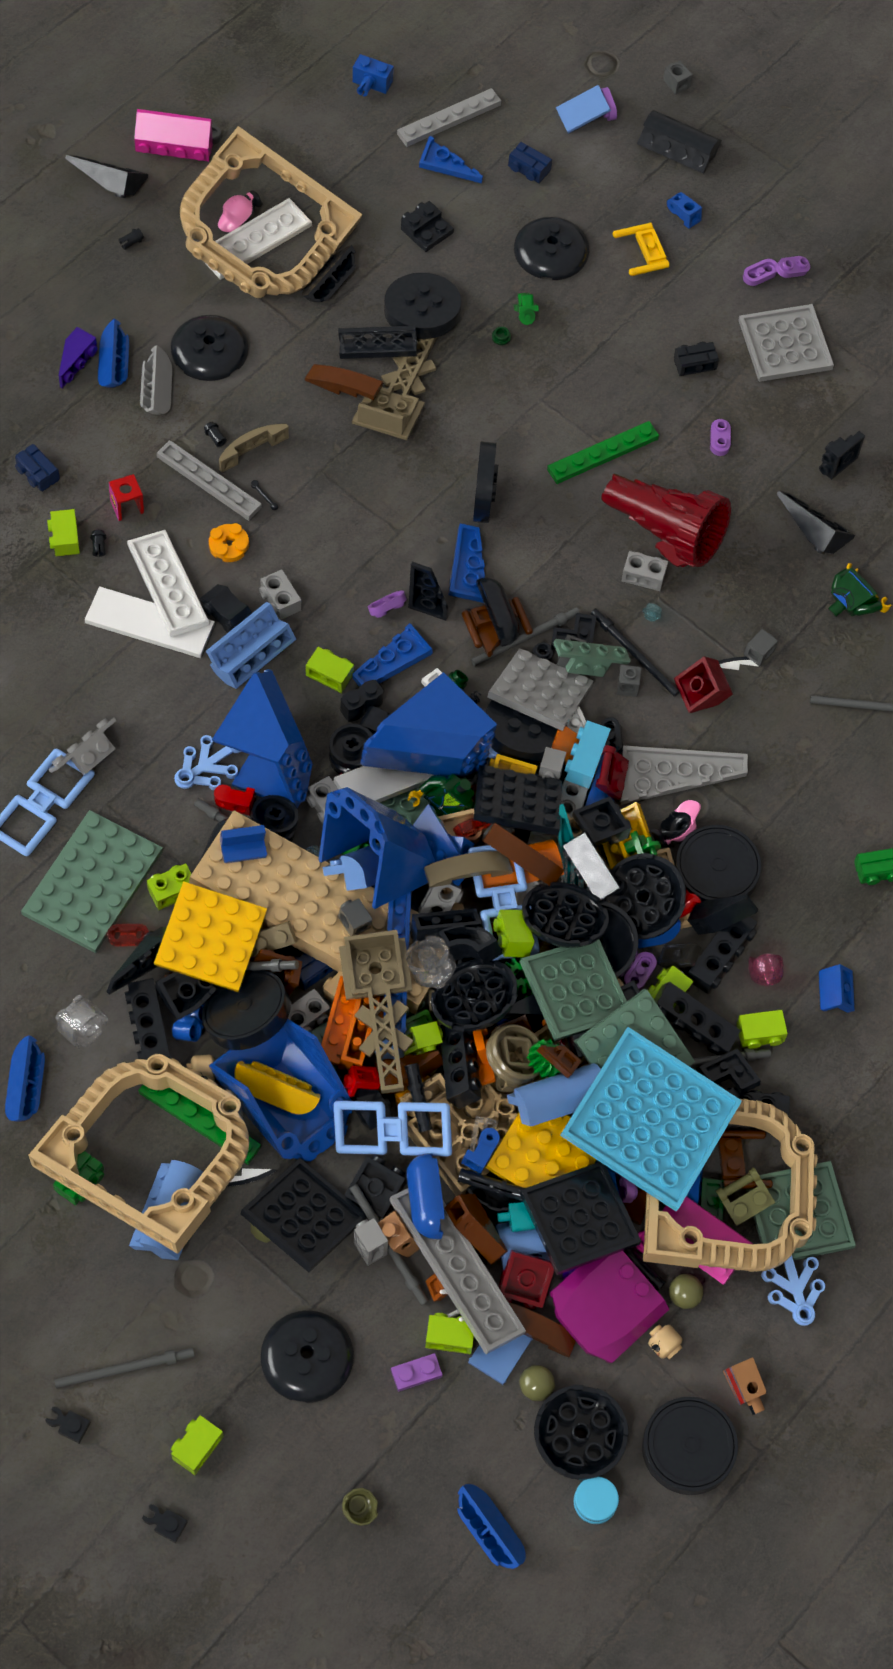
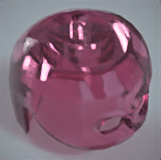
M763 954L757 958L749 957V974L753 982L762 986H771L782 980L784 963L780 955Z

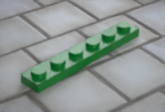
M650 421L549 464L547 471L555 483L559 484L658 440L659 434Z
M142 1085L138 1090L140 1095L222 1148L226 1140V1132L216 1125L211 1111L171 1088L153 1090ZM250 1137L249 1150L244 1161L247 1165H249L261 1148V1144Z

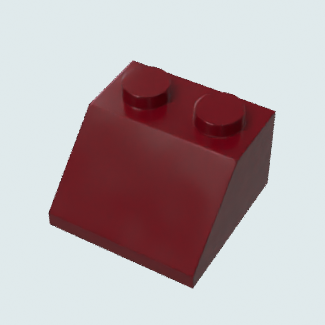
M702 657L674 678L689 713L717 706L733 695L719 661L709 657Z

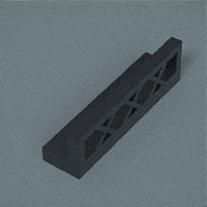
M416 326L338 328L340 359L417 356L418 340ZM412 333V337H404L402 334ZM365 334H370V335H372L373 337H372V338H365V337H363V336H364ZM383 334H390V335H392V337H391V338H385V337L382 336V335H383ZM344 335H351L354 338L344 339Z

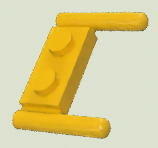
M651 222L613 231L612 235L614 238L635 234L647 262V265L629 269L630 276L669 268V261L666 259L665 252Z

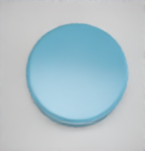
M603 1477L583 1480L574 1495L576 1513L581 1519L591 1524H601L611 1519L619 1504V1495L616 1487L611 1481Z

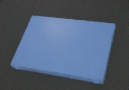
M599 85L556 107L568 133L611 111Z
M522 1335L488 1354H485L479 1345L472 1357L469 1358L468 1363L503 1385L533 1339Z

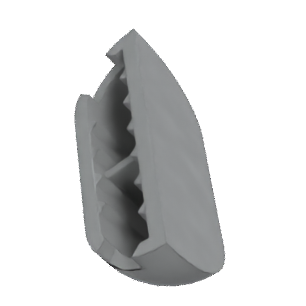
M156 345L150 350L153 353L147 362L143 361L140 405L150 414L161 415L167 413L171 407L172 365L165 351Z

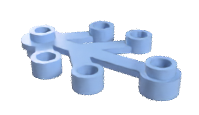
M205 735L200 740L201 752L198 765L191 769L192 760L196 758V750L191 746L186 747L183 751V768L175 774L174 778L176 785L183 789L190 788L196 784L209 786L211 790H215L217 786L221 785V779L218 776L208 778L198 775L208 772L224 774L229 779H235L238 774V768L235 765L224 766L215 764L231 753H239L241 751L226 746L208 758L209 751L213 747V741L211 736ZM206 740L210 741L209 744H204L203 742ZM187 752H193V754L190 755V756L187 755L186 753H187ZM234 770L235 773L230 774L228 771ZM183 778L189 779L188 781H182ZM213 781H217V782H218L217 785H212L211 783H212Z
M791 1255L784 1262L789 1280L777 1274L775 1269L767 1270L772 1273L771 1279L767 1278V1271H763L761 1277L765 1282L772 1281L793 1294L795 1303L783 1297L781 1291L773 1290L768 1294V1301L773 1305L779 1304L792 1312L793 1319L797 1324L806 1326L815 1319L813 1306L819 1294L825 1290V1283L821 1279L813 1280L810 1283L811 1292L805 1300L803 1290L813 1271L818 1268L819 1262L815 1257L806 1258L803 1262L804 1269L798 1278ZM809 1260L813 1261V1268H810L808 1266ZM816 1282L820 1284V1290L815 1289L814 1285ZM773 1293L778 1295V1301L773 1300ZM801 1310L805 1311V1318H802L800 1316Z

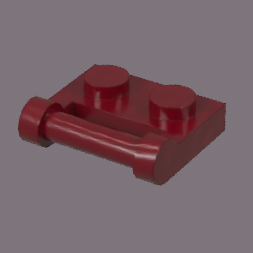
M604 746L602 752L604 758L600 777L596 781V787L614 800L621 799L629 760L616 752L615 747Z

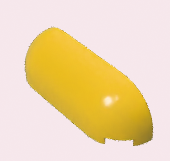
M239 1061L236 1065L235 1079L247 1086L253 1097L290 1113H308L317 1106L320 1100V1094H315L311 1090L312 1086L267 1065L253 1061L252 1064H244L243 1061Z

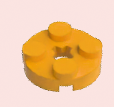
M237 523L220 525L217 528H213L210 532L209 550L215 558L217 556L224 562H235L242 559L244 553L249 549V537L241 525ZM227 540L233 541L231 546L224 544V542Z

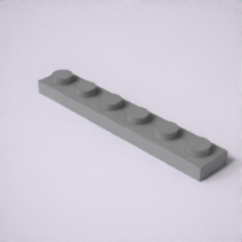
M492 88L398 129L397 135L405 146L408 147L429 136L438 134L501 106V99Z
M169 440L157 452V458L248 521L262 508L259 501Z

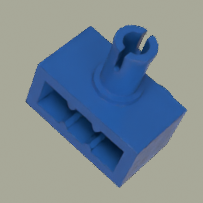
M360 54L353 65L352 82L359 84L357 93L362 95L363 91H365L363 94L365 97L368 95L369 90L373 89L386 94L393 82L394 66Z

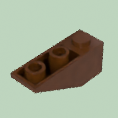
M432 1050L424 1054L403 1056V1058H400L404 1091L382 1094L381 1086L378 1091L382 1096L405 1092L409 1084L404 1066L419 1063L420 1075L423 1079L443 1065L441 1053ZM384 1059L382 1061L390 1065L394 1059ZM374 1063L378 1072V1064ZM390 1073L384 1080L385 1086L398 1084V1078Z
M459 1194L444 1207L456 1229L490 1264H494L508 1252L476 1194Z

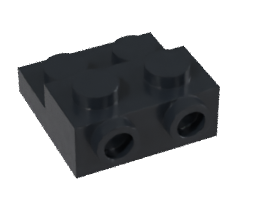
M430 201L425 204L423 202L419 203L415 211L412 213L406 212L401 218V230L425 252L454 233V228L441 217L442 212Z
M858 431L854 436L850 435L846 440L839 437L836 441L829 442L825 447L826 452L822 455V464L819 466L820 472L831 480L858 459L865 435Z
M611 797L574 810L572 813V817L582 832L587 830L596 846L606 842L613 845L628 839L630 836L631 824L628 819L624 818L619 805L614 803Z
M374 1154L373 1158L366 1156L345 1196L358 1203L350 1190L352 1186L358 1184L375 1214L385 1218L392 1206L389 1201L390 1197L401 1192L407 1182V1178L404 1177L406 1172L396 1166H393L392 1169L384 1165L386 1160Z

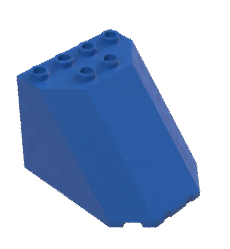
M267 669L264 670V673H253L212 738V741L250 754L232 782L233 787L246 791L247 787L254 788L255 794L261 797L279 795L289 799L298 808L301 802H304L306 799L313 764L273 671Z
M443 672L380 723L376 733L365 742L360 763L367 767L441 776L455 774L458 778L471 775L474 771L478 770L479 765L485 766L487 764L486 759L490 754L489 749L493 745L492 740L496 735L497 724Z
M348 787L327 794L319 861L321 863L369 841L370 847L379 856L372 903L374 909L428 883L424 867L436 861L425 835L398 812ZM375 839L379 841L381 849L376 845Z
M287 1019L279 1032L268 1041L250 1049L229 1050L209 1065L219 1084L225 1090L228 1089L236 1095L241 1102L242 1111L282 1158H301L303 1161L311 1162L318 1154L334 1144L333 1104L335 1101L352 1100L318 1038L312 1033ZM243 1061L244 1064H252L253 1061H256L302 1080L312 1086L311 1090L315 1094H320V1100L312 1111L305 1114H293L253 1097L247 1086L235 1079L237 1063ZM343 1110L344 1136L348 1128L346 1125L348 1115L352 1113V1110Z

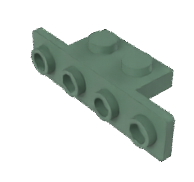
M555 639L553 642L558 656L570 658L566 665L568 673L603 677L611 663L629 665L631 662L624 647Z

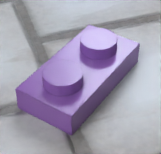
M435 1353L391 1368L398 1392L442 1378V1372Z

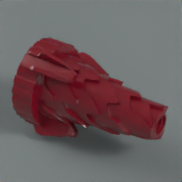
M613 474L612 480L606 485L601 500L608 506L629 515V519L637 522L643 528L651 531L655 536L663 540L657 542L655 548L677 567H685L687 565L702 567L704 564H707L721 545L730 522L731 502L727 497L710 490H705L699 495L689 492L686 494L677 489H666L655 484L651 486L637 479L632 481L618 474Z

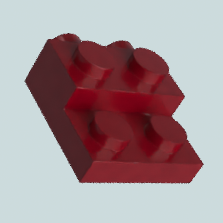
M511 1250L498 1287L507 1302L514 1303V1300L523 1302L522 1305L530 1309H535L536 1306L543 1308L554 1268L549 1260Z

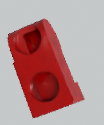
M224 784L215 788L214 800L219 808L250 816L256 798L254 788L247 787L245 792L231 789L230 786Z

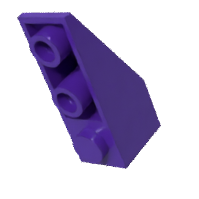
M76 327L65 339L58 375L61 388L73 380L74 375L84 368L87 360L93 357L98 349L96 337L79 327Z

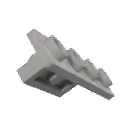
M114 717L110 720L104 718L96 725L98 729L94 732L90 730L81 737L83 741L80 744L76 742L67 749L68 754L64 757L60 755L52 761L53 766L48 770L52 773L71 759L83 775L88 773L115 750V747L103 732L117 720Z

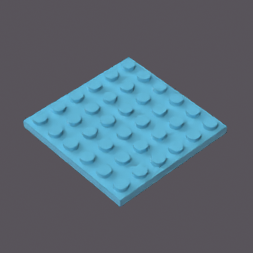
M627 1027L560 1136L674 1211H677L742 1100Z

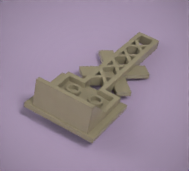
M437 337L425 340L417 339V349L422 348L423 352L417 353L415 357H392L398 366V370L381 376L383 383L386 387L389 386V388L382 387L374 400L364 397L358 405V410L352 420V424L408 440L425 405V402L410 396L409 393L411 390L414 395L426 392L418 376L436 371L433 361H426ZM399 389L403 391L402 395L393 393V391Z
M397 930L344 937L345 946H340L339 951L346 1000L368 997L370 1006L369 1010L362 1005L354 1015L355 1018L373 1030L359 1047V1050L369 1057L376 1051L382 1094L404 1091L398 1048L406 1052L414 1041L395 1028L409 1008L398 1000L392 1006L390 994L412 991L405 938H398ZM373 968H380L381 972L378 974H373L370 972V970ZM386 995L381 1003L373 998L374 996ZM381 1010L386 1013L383 1019L378 1016ZM385 1039L389 1041L387 1044L383 1043ZM387 1052L395 1057L390 1065L381 1060ZM390 1073L398 1078V1084L385 1086L384 1080Z

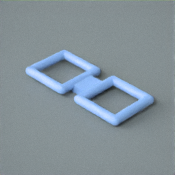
M57 748L50 753L27 781V786L34 790L29 799L27 800L21 795H16L0 814V827L18 805L46 821L26 846L0 831V841L24 856H29L57 822L56 817L48 813L53 804L55 803L63 809H67L95 775L92 769L84 774L65 799L37 783L51 767L54 759L60 755L63 757L66 755V753ZM71 759L66 762V764L79 771Z
M490 845L472 847L468 850V853L497 850ZM515 862L514 867L518 884L484 888L482 875L473 877L477 897L492 896L494 909L483 910L480 913L483 929L492 935L490 918L497 917L499 910H522V905H517L515 893L526 891L527 882L524 869ZM532 933L534 945L530 955H535L540 952L538 937ZM502 954L497 958L493 959L492 961L509 959L513 957H504Z
M335 1101L333 1104L336 1151L339 1154L385 1155L388 1151L387 1141H399L400 1153L402 1155L419 1156L426 1153L445 1157L452 1155L450 1105L448 1103L400 1102L398 1104V1117H386L385 1104L383 1102ZM343 1110L376 1111L378 1146L345 1145ZM407 1111L441 1112L443 1147L409 1146Z

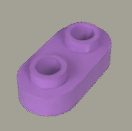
M608 87L600 88L611 110L604 114L603 117L607 118L608 121L616 120L617 109Z
M802 256L786 257L780 259L775 268L780 276L791 278L804 276L810 269V263Z
M764 259L747 267L743 274L744 282L747 285L756 286L774 278L777 275L775 268L777 262L772 259Z
M717 419L711 425L710 450L717 456H724L729 452L731 445V426L726 420Z
M402 590L396 591L371 603L368 606L370 615L378 618L386 615L387 611L392 608L402 607L407 600L406 595Z
M649 952L638 954L633 965L625 974L624 985L632 980H636L638 982L636 985L641 991L655 971L657 965L655 956ZM646 963L649 967L645 968L641 964Z
M615 1172L622 1202L632 1203L638 1194L637 1186Z

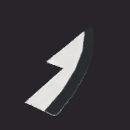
M734 657L719 661L721 668L739 670L740 664L758 666L747 657Z
M242 1168V1176H234L226 1187L254 1182L275 1173L277 1170Z

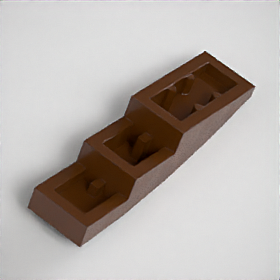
M314 364L305 377V381L340 395L341 392H344L356 398L360 394L371 400L376 398L383 387V381L351 370Z

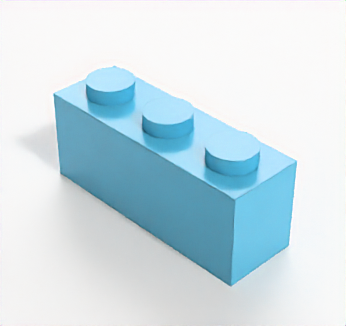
M588 720L584 728L580 727L576 737L580 741L578 744L574 743L570 755L574 756L573 760L568 759L564 771L568 772L566 781L589 789L610 728Z

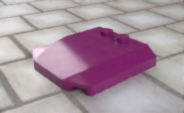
M623 1251L576 1268L550 1291V1296L553 1298L555 1315L559 1322L587 1354L603 1359L607 1363H613L669 1311L663 1297Z

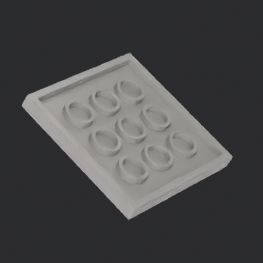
M813 304L739 316L738 321L759 382L833 370L834 364Z
M519 648L489 690L487 698L563 731L592 688L594 681L583 675L568 673L565 667L554 664L547 659L539 658L529 651Z

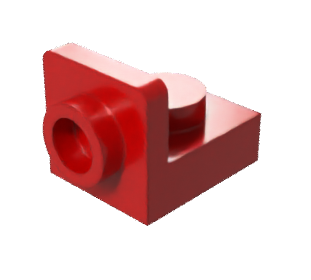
M351 1066L348 1074L344 1076L343 1084L347 1089L349 1097H354L358 1088L379 1089L380 1079L376 1067Z

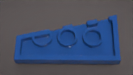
M460 523L448 595L484 603L476 585L477 579L485 577L479 527Z
M409 623L401 634H397L392 638V642L389 645L383 646L374 658L367 660L352 674L353 680L359 687L370 680H376L380 684L432 655L433 650Z
M428 804L413 826L425 835L435 861L463 855L454 844L451 835L444 828L445 825L442 820L436 815L434 807ZM465 878L452 880V882L459 886Z

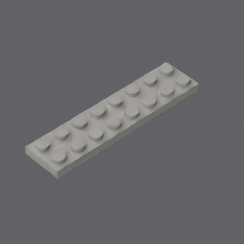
M408 1188L391 1196L389 1199L390 1203L399 1214L484 1353L488 1354L524 1335L526 1332L525 1328L471 1243L456 1229L446 1210L444 1209V1219H440L441 1231H443L442 1239H430L420 1234L412 1222Z

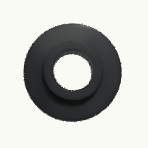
M541 642L534 646L532 654L539 658L550 660L553 656V649L548 643Z

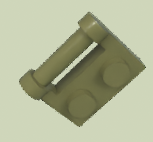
M755 1168L750 1169L748 1174L722 1189L720 1187L715 1190L736 1226L775 1203ZM753 1181L756 1183L757 1187L734 1201L730 1202L727 1196Z

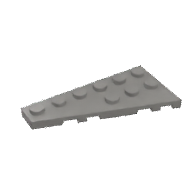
M623 746L622 756L629 760L621 805L745 777L748 772V754Z

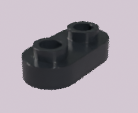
M608 717L600 725L610 729L614 728V731L609 732L605 746L616 747V752L621 754L623 751L622 727L616 718Z

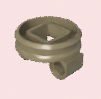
M507 1024L497 1027L492 1031L487 1041L486 1056L492 1070L497 1074L496 1088L498 1091L514 1092L515 1088L526 1085V1083H529L539 1075V1072L534 1074L535 1069L528 1066L531 1061L526 1058L530 1047L536 1044L539 1039L534 1033L523 1026ZM519 1047H522L524 1063L510 1062L509 1052H514Z

